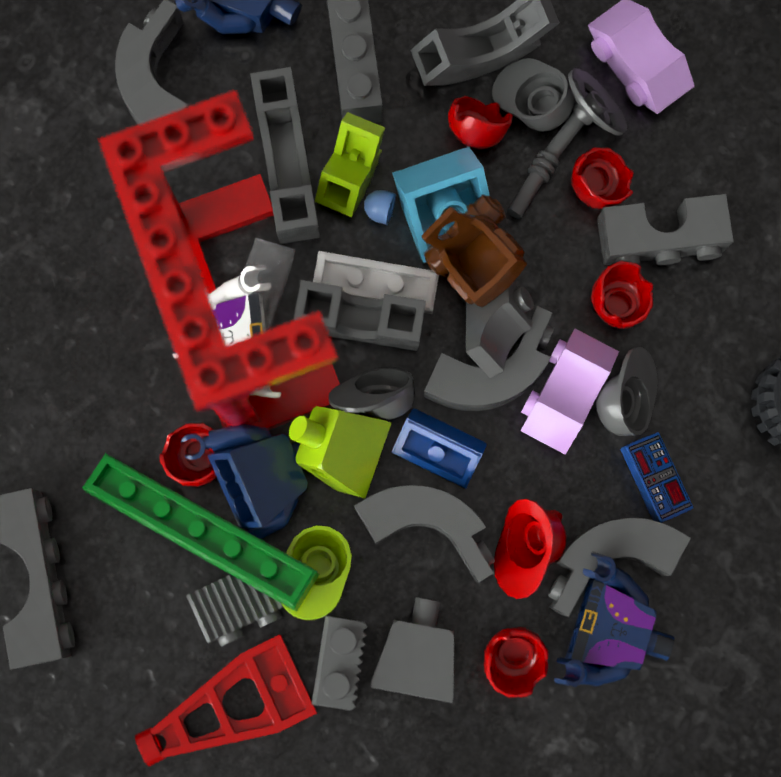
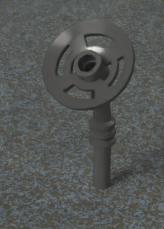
M574 68L568 74L571 91L577 101L573 108L574 112L544 151L540 150L537 153V158L532 161V165L527 170L529 173L527 179L507 209V212L516 219L522 218L541 185L549 182L550 176L555 172L554 168H557L559 165L558 158L584 124L590 125L594 122L605 131L617 136L622 135L627 130L625 117L615 100L594 77L582 69Z

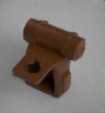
M482 194L474 203H470L466 207L467 211L465 213L454 207L448 208L422 234L424 241L431 245L423 253L428 267L437 275L446 277L449 274L447 280L453 289L468 304L475 303L479 307H484L508 289L527 265L523 258L525 252L520 244L509 232L498 227L506 218L504 208L497 199ZM455 221L443 235L438 236L444 226Z

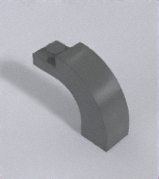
M163 0L157 9L153 8L150 10L144 20L143 30L128 23L122 33L116 51L115 73L119 91L138 125L189 107L188 104L165 91L156 82L158 62L184 24L180 10L169 0Z
M516 0L496 16L479 24L460 29L436 28L410 51L424 86L455 84L499 70L521 59L541 46L539 39L560 24L551 0Z
M537 306L532 316V329L524 333L517 350L505 361L504 372L491 378L480 367L470 366L441 353L424 390L423 397L447 408L461 411L490 410L517 399L537 381L551 358L536 349L538 347L545 350L555 327L548 325L552 312Z
M398 486L380 491L354 505L356 512L376 545L405 528L415 526L429 527L441 532L452 542L476 583L494 574L490 568V565L495 563L491 552L482 540L475 543L472 536L484 530L486 526L469 506L449 493L426 486Z
M622 518L592 527L574 538L565 547L562 556L554 562L569 572L566 577L559 574L548 593V597L553 599L549 608L562 616H570L590 577L583 574V569L595 571L598 561L596 557L591 556L592 552L611 557L612 559H630L661 576H670L691 537L664 523L644 518Z

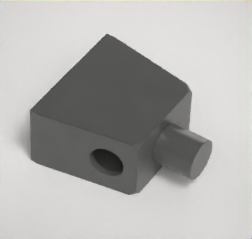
M416 597L411 623L400 620L393 621L372 678L371 688L449 703L453 702L454 631L436 628L441 602Z

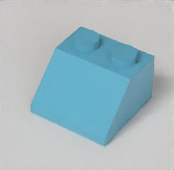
M469 146L392 173L402 210L423 263H426L423 253L431 245L424 241L422 234L448 208L454 207L465 213L467 211L466 207L470 203H474L482 194L490 196L484 168ZM455 221L444 226L438 236L443 235Z

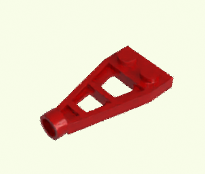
M280 634L241 653L153 728L150 727L136 734L135 741L143 760L150 767L166 759V757L279 733L317 714V710L312 704V699ZM249 678L255 682L265 704L264 711L257 717L244 720L232 719L225 710L223 697L239 680ZM205 703L211 704L220 722L219 729L200 737H191L184 725L185 717ZM158 735H162L166 740L164 749Z

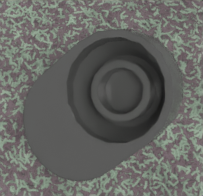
M521 59L508 65L497 76L492 88L493 100L499 104L501 110L512 113L514 117L520 119L529 128L536 131H550L560 126L569 118L574 108L575 97L566 76L558 69L536 59Z
M634 347L627 352L620 374L605 382L596 397V410L599 419L608 431L618 436L643 434L647 430L652 417L657 395L658 378L652 356L643 347Z
M378 368L369 370L332 389L328 396L329 403L333 408L340 411L363 412L380 420L395 419L405 414L412 407L415 398L414 379L412 374L404 369Z

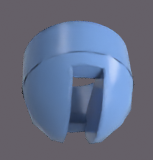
M376 190L370 193L364 201V210L368 217L375 222L388 225L393 213L396 193L385 190Z

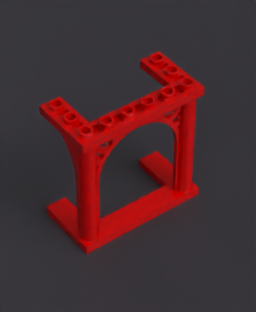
M236 90L98 139L196 410L200 412L212 408L219 416L222 427L248 424L266 427L270 430L291 422L298 416L310 415L316 406L331 407L328 397L329 393L336 386L340 385L332 362L338 359L320 311L227 345L209 295L217 288L200 242L274 216L272 203L261 174L181 203L178 202L164 175L166 171L254 140ZM270 386L272 392L281 393L279 398L251 395L254 391Z

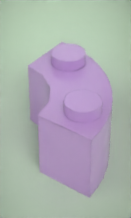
M621 0L588 24L594 39L591 42L593 52L602 62L608 63L626 87L628 97L636 106L640 107L644 104L647 108L658 114L695 86L685 54L676 49L664 37L648 8L631 0Z
M574 329L568 342L559 339L549 360L555 366L540 394L532 390L521 413L528 416L521 431L566 455L608 378L619 351L577 329Z

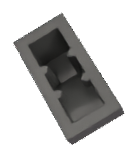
M515 282L484 307L466 302V353L489 378L504 372L505 361L510 349L524 332L532 329L531 310L534 308L532 297L525 287H518Z

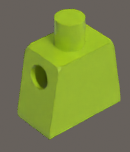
M316 406L312 410L310 418L298 416L290 425V438L300 443L295 457L296 463L332 489L366 499L391 423L385 420Z

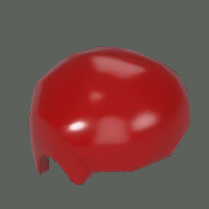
M468 96L456 98L451 104L448 113L449 126L456 138L462 144L480 150L496 146L508 131L513 120L512 113H508L505 117L500 115L497 102L484 105L478 99Z
M594 147L578 157L572 169L571 181L580 201L591 208L603 209L604 207L616 206L632 195L633 190L630 189V184L634 172L626 166L621 155L612 149Z
M616 262L604 269L593 284L591 293L593 307L609 326L629 329L644 321L653 307V284L641 275V266L637 263Z
M186 423L168 434L163 451L159 455L160 462L167 476L183 486L200 487L212 482L217 477L207 456L214 452L212 448L205 450L200 458L190 460L185 455L197 453L201 448V444L196 439H189L181 442V439L189 433H196L201 437H206L209 431L215 429L204 423Z
M525 627L503 629L491 638L485 648L484 671L486 677L495 691L508 698L527 697L533 693L535 685L547 676L548 649L537 633Z

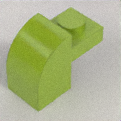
M349 112L346 113L341 121L334 153L321 172L314 202L350 217L353 216L365 195L382 152L380 145L385 127Z

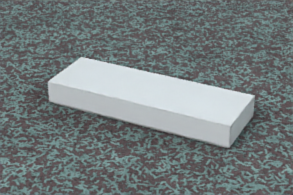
M319 251L313 282L343 287L344 292L362 298L381 299L384 298V294L425 300V313L432 314L439 275L432 270Z

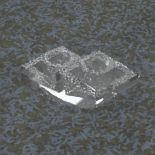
M256 238L245 268L248 266H266L265 270H261L258 273L257 278L259 284L271 282V288L267 291H256L252 294L259 293L263 298L267 331L273 327L292 266L295 249Z

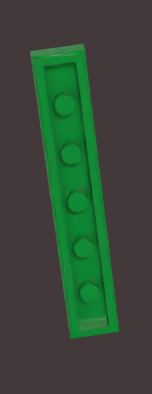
M106 453L82 487L91 496L295 612L298 611L319 576L317 570Z

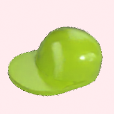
M313 526L304 529L295 536L286 553L317 570L319 573L318 578L297 612L282 604L288 613L304 620L320 619L336 608L342 596L352 560L349 544L340 532L327 526Z

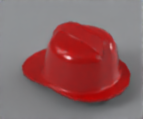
M530 499L518 500L509 508L494 558L495 577L500 588L508 596L516 599L527 598L538 590L548 566L562 556L566 547V533L561 522L562 513L557 510H545L536 501Z

